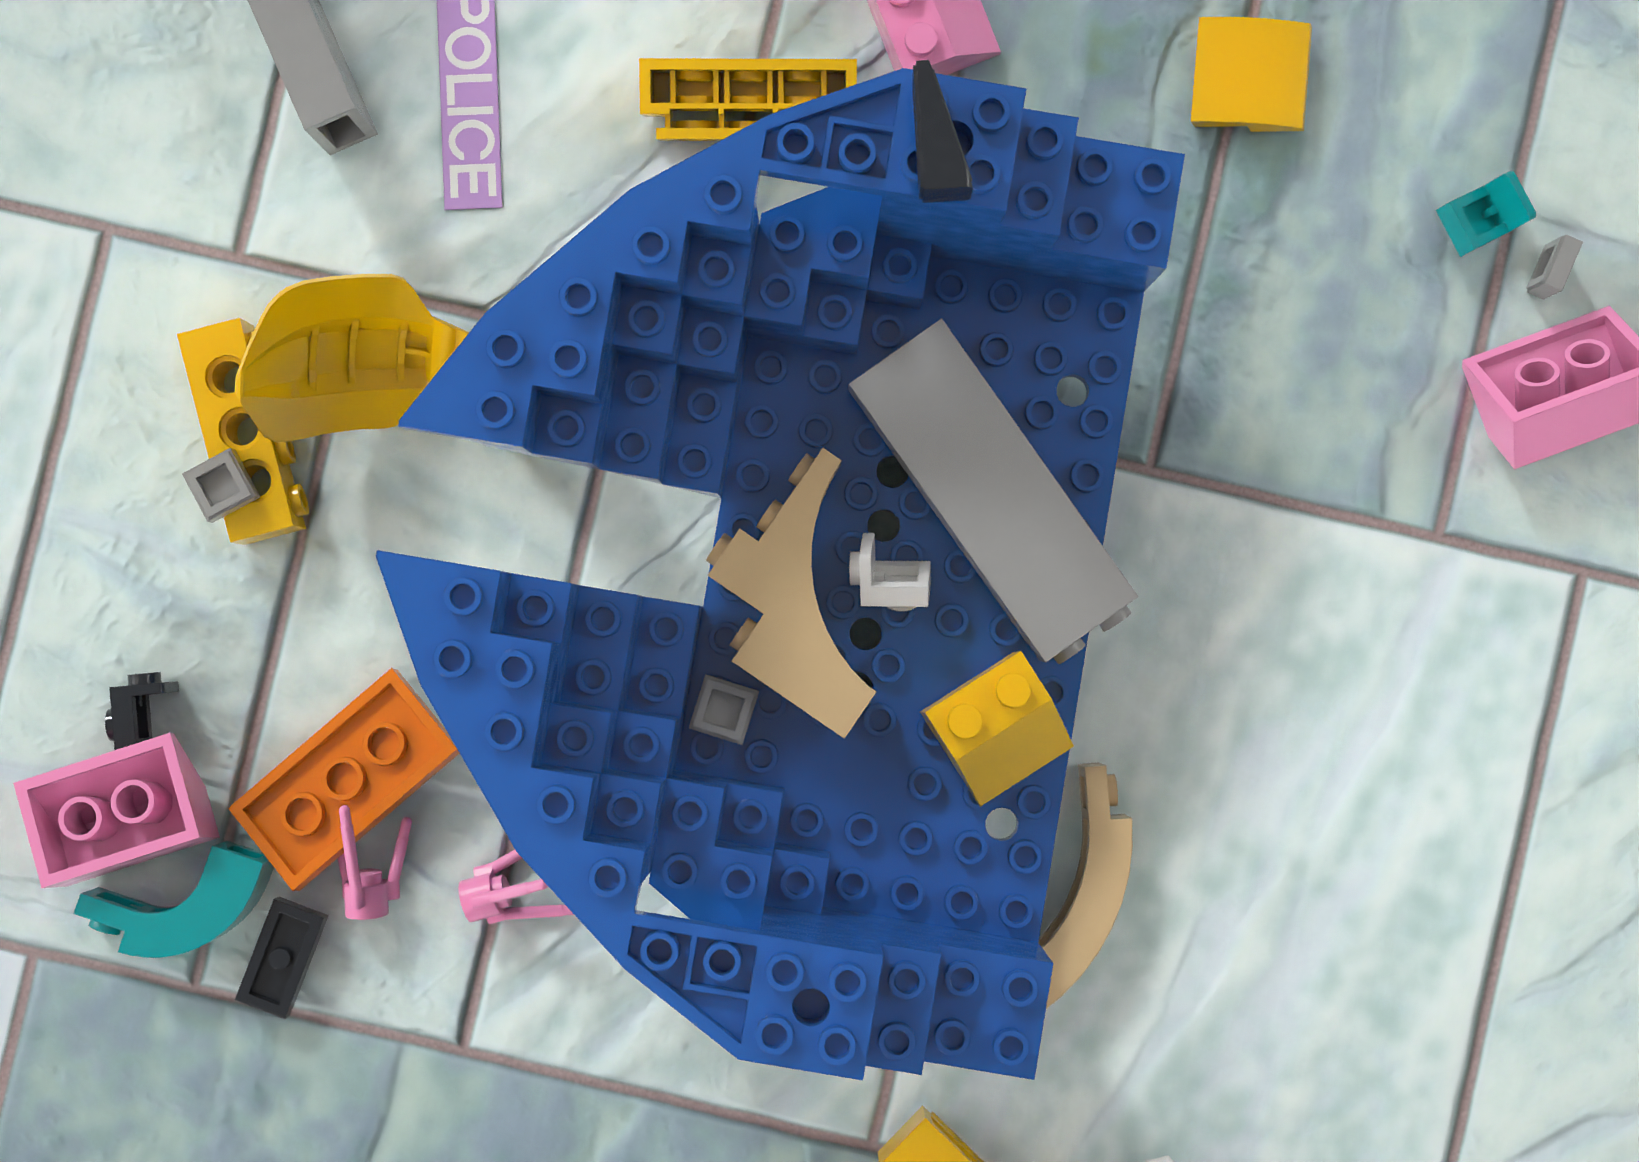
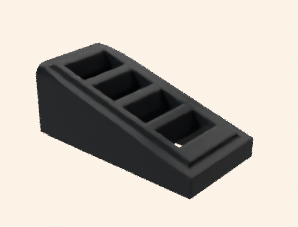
M929 60L916 61V65H913L912 92L919 199H922V203L969 200L973 190L972 177L935 71Z

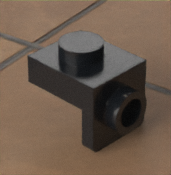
M161 672L127 675L128 686L109 687L111 709H108L106 712L105 729L109 740L114 741V750L153 738L149 695L179 692L178 681L162 682Z

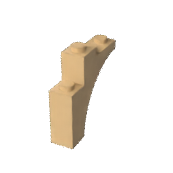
M822 448L816 458L806 453L788 480L796 487L784 505L775 499L756 526L764 532L759 541L741 529L737 531L733 538L726 533L721 536L706 559L708 563L713 565L707 576L763 613L758 623L748 618L730 643V646L738 651L732 662L845 739L877 691L869 687L851 669L839 653L826 629L814 591L811 563L815 523L822 500L842 461Z

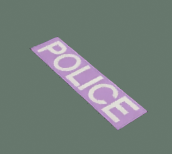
M437 0L444 210L502 208L495 0Z

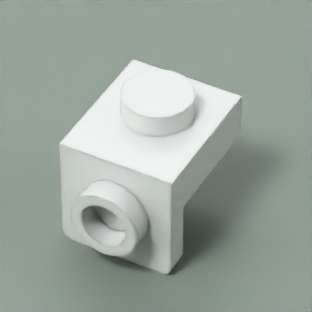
M863 533L860 552L850 553L849 564L850 585H860L861 606H882L895 611H908L916 607H928L931 586V561H875V534Z

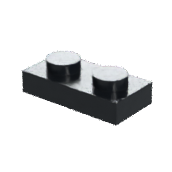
M280 896L273 899L235 1000L283 1019L289 1017L329 915Z

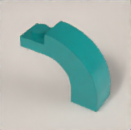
M224 841L211 847L197 887L178 906H155L97 887L80 893L73 914L90 919L88 926L102 933L120 935L121 931H125L118 949L119 953L143 958L175 956L192 951L221 937L243 921L259 902L274 867L262 852L230 841Z

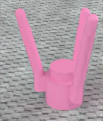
M343 805L339 808L344 853L337 859L342 878L345 916L357 920L384 917L389 913L388 900L400 898L399 880L409 841L412 820L410 817L402 819L388 878L382 879V871L380 869H359L350 808Z
M516 850L491 863L474 867V877L459 882L460 903L469 922L487 919L489 924L511 919L561 917L574 914L563 904L505 908L512 905V898L545 890L548 887L542 879L510 886L505 875L496 876V873L523 859Z

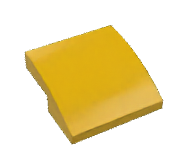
M1199 17L1191 123L1194 127L1247 126L1251 132L1304 131L1312 37L1311 23L1253 17Z

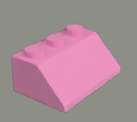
M867 0L894 71L902 68L913 69L916 61L929 60L935 73L949 75L1001 54L981 0Z
M1610 306L1462 360V369L1487 435L1514 469L1639 423V336Z
M167 733L13 783L41 888L68 887L220 838L206 786L174 733Z

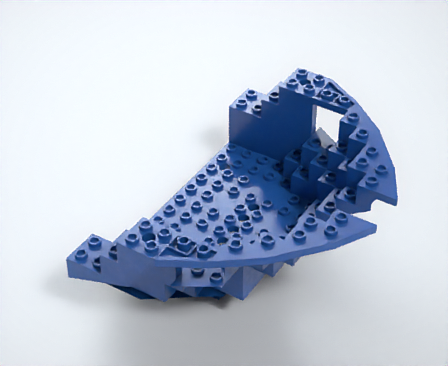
M902 68L767 115L629 189L484 313L400 418L398 424L402 429L466 439L488 447L599 469L721 498L713 548L724 533L733 538L739 529L759 541L764 532L756 527L775 499L784 505L796 486L788 480L805 454L808 453L816 458L822 448L835 455L842 460L841 466L829 484L822 500L814 528L811 563L814 591L826 629L839 653L854 672L866 674L872 682L873 689L877 691L845 739L732 662L738 651L731 647L730 643L748 618L758 623L763 613L709 576L702 607L380 550L376 551V559L419 683L516 852L629 974L731 1055L743 1061L862 1081L865 1066L922 1075L924 1062L1035 1080L1053 970L1052 960L1038 942L1070 749L980 807L920 711L1009 654L1022 651L1052 698L1069 737L1072 739L1089 632L1081 637L1086 646L1066 661L1058 664L1054 658L1047 662L1038 660L911 478L908 476L903 485L895 488L884 486L879 481L876 471L878 464L885 458L895 456L848 391V385L942 318L1103 546L1144 292L1167 268L1185 154L1076 136L1079 117L1025 109L1024 102L1027 88L935 73L972 177L973 190L969 200L922 203V199H919L912 92L913 69ZM760 175L827 186L824 189L762 212L759 224L757 194ZM1074 377L1084 384L1086 398L1083 404L1077 407H1070L1064 405L1059 400L1057 385L1061 379ZM882 510L889 511L896 516L899 522V532L894 539L888 542L875 540V561H931V586L928 607H916L908 611H895L882 606H861L860 585H850V553L860 552L863 533H869L867 523L873 513ZM710 564L709 572H710L711 569L713 568V565H711V564ZM870 618L880 626L881 639L873 649L861 650L852 644L849 631L856 620ZM706 674L759 691L743 745L689 729ZM997 808L1011 810L1016 818L1015 830L1010 836L1003 839L990 836L986 830L985 821L987 816ZM649 873V884L690 919L637 910L641 886Z

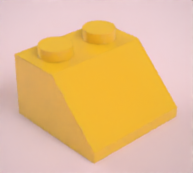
M1022 651L1009 654L920 711L980 807L1074 747L1052 698Z

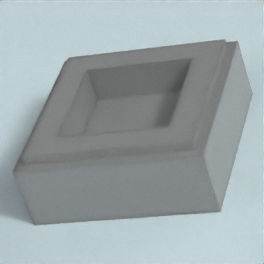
M1564 235L1546 244L1527 285V293L1544 300L1561 292L1583 241L1569 235Z
M232 448L182 473L207 522L213 523L260 498L236 450Z
M706 674L689 729L743 745L759 691Z

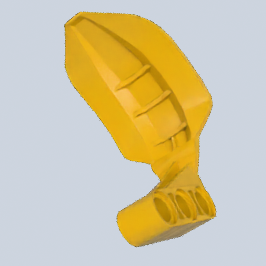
M354 274L303 280L286 287L267 304L237 371L235 394L261 434L274 442H289L350 430L395 427L399 424L400 418L469 332L432 316L413 287L403 277L394 274Z

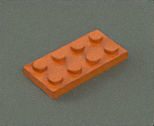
M391 668L228 809L292 891H300L344 853L339 808L346 805L350 808L356 843L460 753L447 730L398 670Z

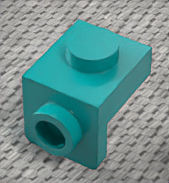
M1514 171L1506 172L1484 186L1454 199L1436 210L1460 257L1536 218L1537 215Z

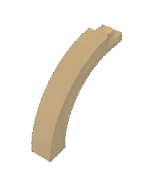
M1099 762L1078 764L1082 811L1080 860L1067 899L1056 918L1039 938L1038 942L1053 962L1046 1009L1065 994L1082 976L1099 953L1114 925L1123 902L1129 878L1133 847L1132 818L1126 814L1110 815V806L1118 805L1117 781L1115 774H1107L1106 765Z

